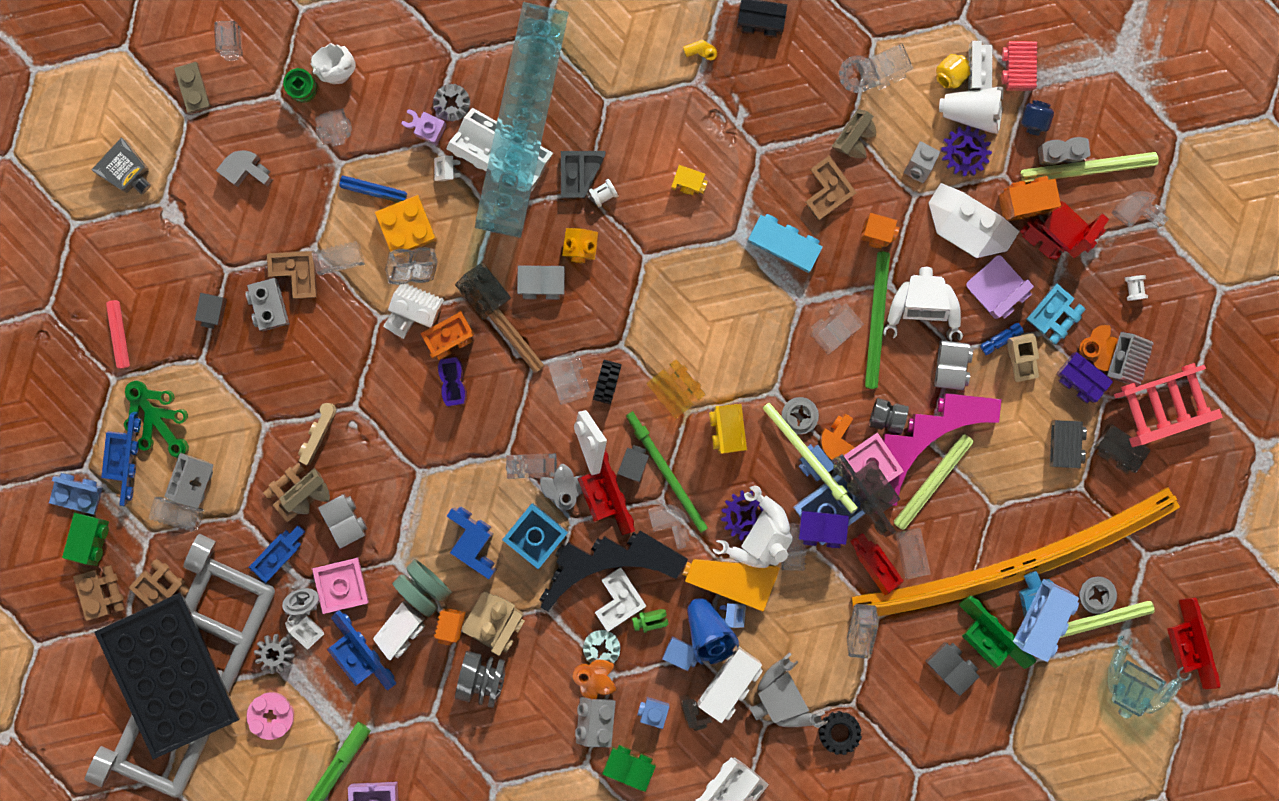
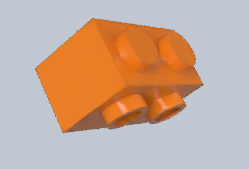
M869 213L865 218L860 240L869 242L868 246L882 249V247H887L894 240L896 241L900 227L896 226L897 220Z

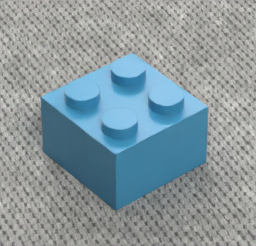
M532 503L502 540L539 569L568 534V531Z

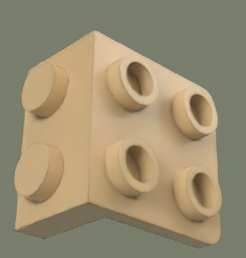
M483 592L464 623L462 631L490 647L491 651L497 655H500L502 651L507 653L513 640L509 639L513 631L518 633L525 620L521 619L524 613L516 608L513 609L496 644L492 647L473 637L494 596L488 592Z

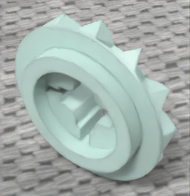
M597 630L586 638L583 645V653L589 663L600 659L614 663L620 654V643L613 633L606 630ZM604 639H606L605 648L611 651V653L603 652L600 658H597L598 650L592 644L595 646L601 645Z

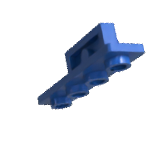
M132 412L129 415L127 433L106 432L101 478L122 481L120 506H125L133 498L134 488L130 487L131 478H134L136 473V464H133V456L137 455L139 442L135 441L136 432L139 433L141 427V419L138 418V412Z
M340 610L336 612L331 619L343 633L344 637L329 647L327 651L348 678L357 686L374 673L387 691L395 686L396 682L394 681L393 673L383 667L378 654L374 650L369 649L364 636L360 632H356L352 627L350 618L345 613L342 614Z

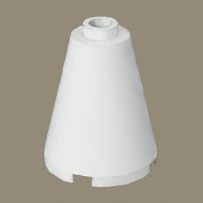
M1003 87L946 94L945 99H940L939 112H943L944 118L998 134L1003 108L1002 101H1000V99H1003Z

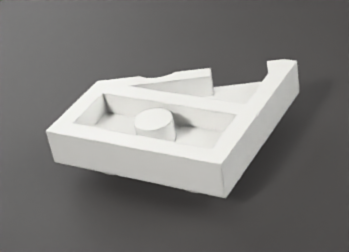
M586 410L580 411L574 424V430L591 475L599 474L607 439Z

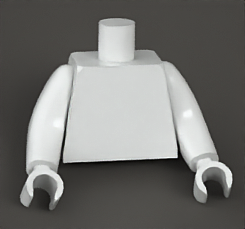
M920 268L919 276H911L910 282H904L894 296L887 320L889 324L884 327V336L889 328L895 331L893 338L897 336L898 329L896 324H899L903 314V319L947 321L948 319V324L951 328L947 331V338L952 341V334L957 332V338L961 340L963 335L958 329L961 326V310L953 289L948 284H945L944 278L933 276L932 268Z
M751 486L749 488L754 491L755 496L747 492L744 493V497L748 501L757 500L760 502L759 505L763 511L741 547L743 549L737 547L730 548L726 541L718 540L716 542L723 545V550L713 549L716 554L727 553L730 555V558L756 568H766L770 564L776 566L779 562L787 559L788 553L786 550L792 542L788 518L784 509L768 496H762L760 487Z

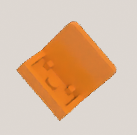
M462 311L420 333L431 352V358L437 357L438 360L452 354L451 348L458 345L459 349L472 343L471 337L475 336Z

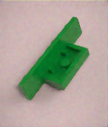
M968 596L959 603V606L974 620L962 637L994 669L999 667L1008 655L1024 669L1036 663L1037 660L1031 654L1021 650L1013 642L1015 636L1007 631L999 623L998 619L982 606L979 600Z

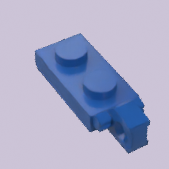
M300 525L291 533L285 530L279 534L248 568L264 583H267L298 550L301 545L298 540L306 531Z

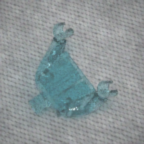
M1120 636L1118 639L1120 647L1115 650L1108 667V688L1113 694L1112 701L1120 706L1118 712L1124 718H1130L1132 714L1139 717L1145 712L1148 714L1154 713L1173 699L1182 687L1181 683L1190 679L1191 673H1189L1186 679L1181 678L1179 673L1184 668L1182 667L1176 672L1177 678L1172 679L1165 686L1166 681L1128 660L1125 662L1127 656L1125 651L1133 647V640L1130 639L1129 644L1123 646L1124 636Z

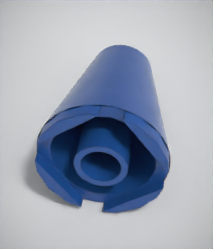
M697 598L692 600L687 607L696 661L700 664H703V661H709L710 664L724 661L734 654L733 649L735 646L739 647V640L736 634L707 599Z

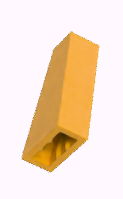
M692 559L691 563H686L682 575L686 576L685 582L764 612L780 567L769 565L766 568H756L741 562Z

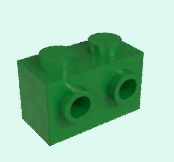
M74 513L62 558L97 566L103 555L102 547L104 539L109 532V521Z

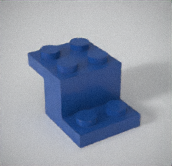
M456 507L452 508L447 517L466 530L450 553L487 579H490L497 570L493 567L495 563L486 556L480 558L478 555L493 535L489 531L491 526L482 520L476 522L470 518L472 513L463 507L458 509Z

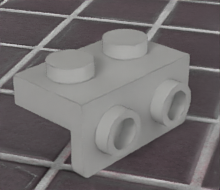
M580 697V703L577 707L578 725L575 730L577 744L586 747L612 746L615 700Z

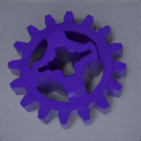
M967 126L965 131L958 127L956 129L957 134L951 131L948 133L951 139L945 138L943 140V143L947 146L940 149L941 152L946 153L941 160H948L949 163L946 168L953 167L954 175L962 171V177H965L969 171L974 176L976 174L975 169L981 172L984 169L982 163L988 164L990 162L985 157L992 154V151L986 149L991 142H984L983 139L986 137V134L979 136L978 128L971 132L970 126ZM962 137L960 145H952L957 138ZM975 139L980 147H977L972 140ZM965 146H967L968 151L973 152L970 153L967 157L965 156L964 152L960 151ZM952 156H956L960 161V165L954 161ZM980 157L976 164L970 166L972 158Z
M743 490L740 491V497L733 493L732 502L725 500L728 508L721 509L722 512L726 513V516L721 518V521H727L728 523L724 527L725 530L731 528V536L733 537L738 533L739 540H742L744 535L748 536L750 531H742L745 525L752 524L754 526L758 519L756 518L755 510L758 506L760 507V502L757 500L749 502L747 506L736 504L741 500H746ZM752 507L750 512V516H752L751 520L749 521L748 519H746L743 522L741 520L743 517L740 514L741 511L743 510L746 512L748 509L750 510V508ZM731 510L736 513L737 517L734 525L730 517Z

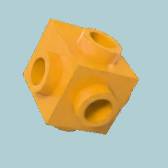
M566 228L562 256L572 257L571 262L585 263V259L595 260L598 232L579 228Z

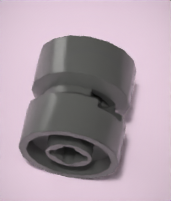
M877 398L871 413L869 427L880 430L886 427L888 432L901 435L907 420L909 406L898 403L892 406L890 401Z

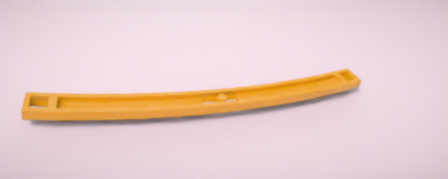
M1166 487L1104 521L1017 557L955 576L894 589L886 596L882 592L851 596L854 619L878 617L934 606L1024 580V576L1030 572L1037 571L1040 574L1106 547L1177 510L1180 506L1176 501V496L1172 494L1169 487ZM1163 498H1168L1167 500L1159 503L1158 505L1156 504V502L1162 500ZM1032 559H1035V560H1036V561H1033V562H1031V563H1028V564L1023 565V562H1026V561H1029V560H1032ZM1038 566L1037 568L1025 572V570ZM1014 567V569L1001 572L1003 569ZM1016 573V575L1003 579V577ZM870 601H871V604H865V605H859V606H858V603L870 602ZM872 609V611L859 612L861 610Z

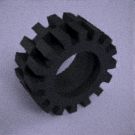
M603 360L593 400L611 405L622 364Z
M837 711L823 718V721H828V723L820 727L819 736L821 743L829 752H833L836 755H846L848 752H853L855 747H858L859 741L862 738V731L858 721L847 712ZM838 724H843L849 729L848 738L842 742L835 741L831 736L832 728Z

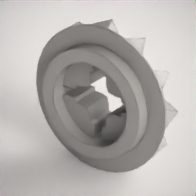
M445 84L437 90L433 98V106L438 116L442 119L456 121L467 114L470 108V98L466 90L461 86ZM444 96L451 99L457 96L455 102L459 109L453 106L446 108L447 101Z
M797 397L785 404L782 410V418L796 434H806L817 425L819 413L816 405L811 400ZM802 406L803 414L810 416V418L802 419L799 426H797V418L790 415V413H797Z
M1100 576L1089 578L1082 584L1079 592L1080 603L1086 610L1095 614L1109 611L1117 599V591L1113 583ZM1093 586L1098 591H1106L1101 595L1102 604L1097 599H1089L1094 595Z
M302 588L290 593L284 599L282 606L285 614H289L291 618L296 616L301 618L305 614L310 615V611L317 610L320 600L315 590Z

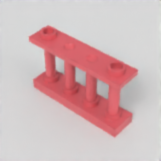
M1195 363L1181 367L1182 372L1137 387L1135 383L1121 387L1122 392L1114 394L1115 399L1123 396L1127 397L1138 429L1136 431L1137 436L1129 438L1131 447L1144 445L1223 418L1220 409L1211 411L1210 407H1207L1195 372L1206 369L1205 365L1196 367ZM1187 376L1198 411H1196L1197 416L1191 417L1190 414H1187L1176 382L1177 378ZM1167 383L1178 415L1176 418L1177 423L1171 424L1170 420L1167 421L1156 385ZM1147 389L1158 422L1156 430L1150 431V428H1147L1135 392Z

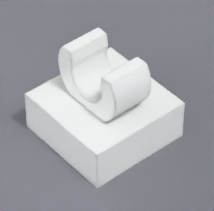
M453 156L434 158L435 181L443 182L460 177V173L453 172V165H459L460 161L453 160Z
M392 312L383 327L404 339L415 321Z

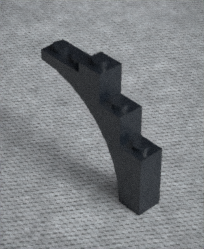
M639 530L638 534L632 533L627 542L630 546L629 549L606 536L602 540L597 538L591 548L594 551L593 555L568 541L566 545L561 544L555 554L558 557L556 563L564 568L563 570L558 568L551 579L555 582L551 590L546 588L539 599L543 602L540 608L549 612L557 599L573 584L588 575L604 569L622 566L643 567L660 571L677 579L688 558Z

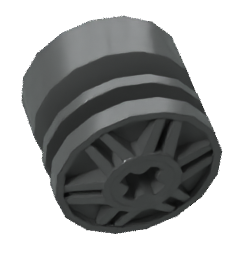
M466 651L457 683L455 699L470 702L474 693H478L479 705L483 704L486 695L490 696L488 707L494 708L495 702L501 695L505 679V660L499 659L497 669L492 668L494 657H490L486 666H482L481 654Z

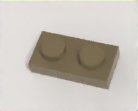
M193 62L174 68L187 113L190 114L210 108L211 105L198 63Z

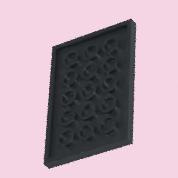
M182 592L94 632L153 760L240 720Z

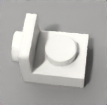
M307 614L301 618L298 616L291 618L289 616L285 623L288 632L307 650L324 635L323 630Z

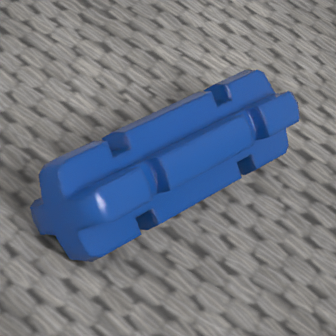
M1015 323L1009 327V330L1005 329L990 338V341L987 340L982 343L980 347L983 353L989 355L995 351V348L998 349L1007 344L1008 338L1023 334L1024 331L1021 325Z

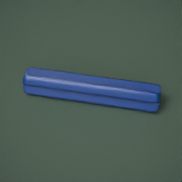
M342 176L339 182V187L377 198L397 203L407 199V192L352 177Z

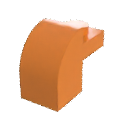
M843 414L842 417L839 415L836 417L831 425L834 429L833 432L823 428L820 436V446L823 452L832 462L842 468L844 466L839 459L855 448L841 439L853 421V418L847 414Z

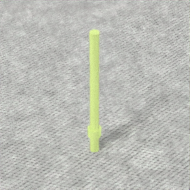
M770 403L766 404L763 410L830 488L832 496L837 501H841L851 514L854 513L858 507L847 495L848 491L842 485L839 486Z

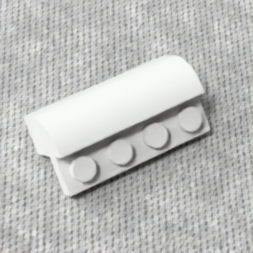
M474 108L464 117L458 132L450 140L446 148L453 152L455 156L469 161L475 167L485 170L496 179L503 180L512 185L516 190L526 194L533 191L553 154L551 151Z
M731 757L729 761L722 765L719 774L708 783L706 791L696 801H757L769 784L741 761Z

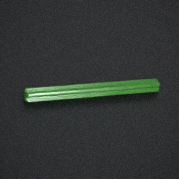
M884 251L877 253L865 379V388L877 389L879 380L890 253Z

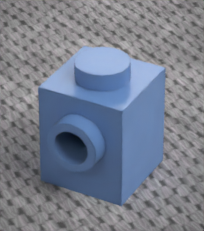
M810 444L807 446L828 472L835 468L819 445L813 447ZM800 457L799 461L801 464L799 468L806 476L811 475L815 481L820 480V476L804 457Z
M647 697L645 703H640L637 715L641 716L640 722L663 729L669 710V703Z

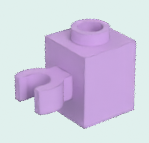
M407 110V114L413 116V121L411 123L402 121V125L409 129L415 127L414 134L417 137L437 146L447 126L445 121L423 112L421 118H418V115L413 110Z

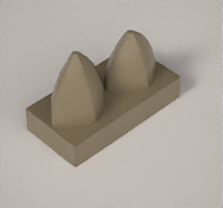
M857 109L832 147L836 151L850 157L866 158V151L859 137L869 138L876 136V127L872 121L874 116L868 111Z
M315 468L279 498L282 506L288 512L309 514L310 507L307 496L318 501H330L328 487L321 474Z

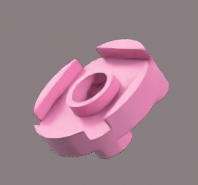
M275 692L264 693L256 697L247 710V723L250 731L266 740L277 739L285 735L294 722V709L289 701L286 700L287 698ZM269 710H273V714L277 715V718L273 719L272 722H268V719L264 717V714L268 713Z

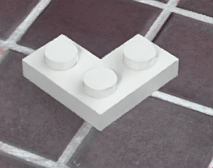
M621 567L602 579L614 600L597 610L595 614L608 632L645 608L646 604Z

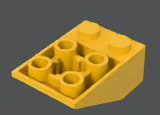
M742 404L713 407V412H709L710 424L715 426L716 435H712L713 449H718L720 454L747 450Z

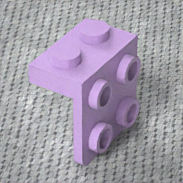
M996 256L966 283L967 289L994 319H998L1001 316L1005 319L1015 310L1012 306L1018 301L1023 303L1032 295L1030 290L1034 287L1029 280L1023 281L1002 256Z

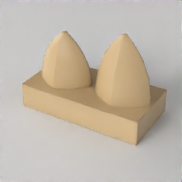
M494 595L473 637L494 647L515 604Z

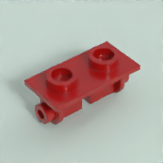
M1030 217L1027 223L1029 227L1024 225L1020 230L1021 237L1033 246L1042 241L1043 244L1038 250L1050 260L1053 258L1056 261L1062 253L1059 250L1063 253L1065 252L1063 247L1043 230V222L1039 219L1034 220Z

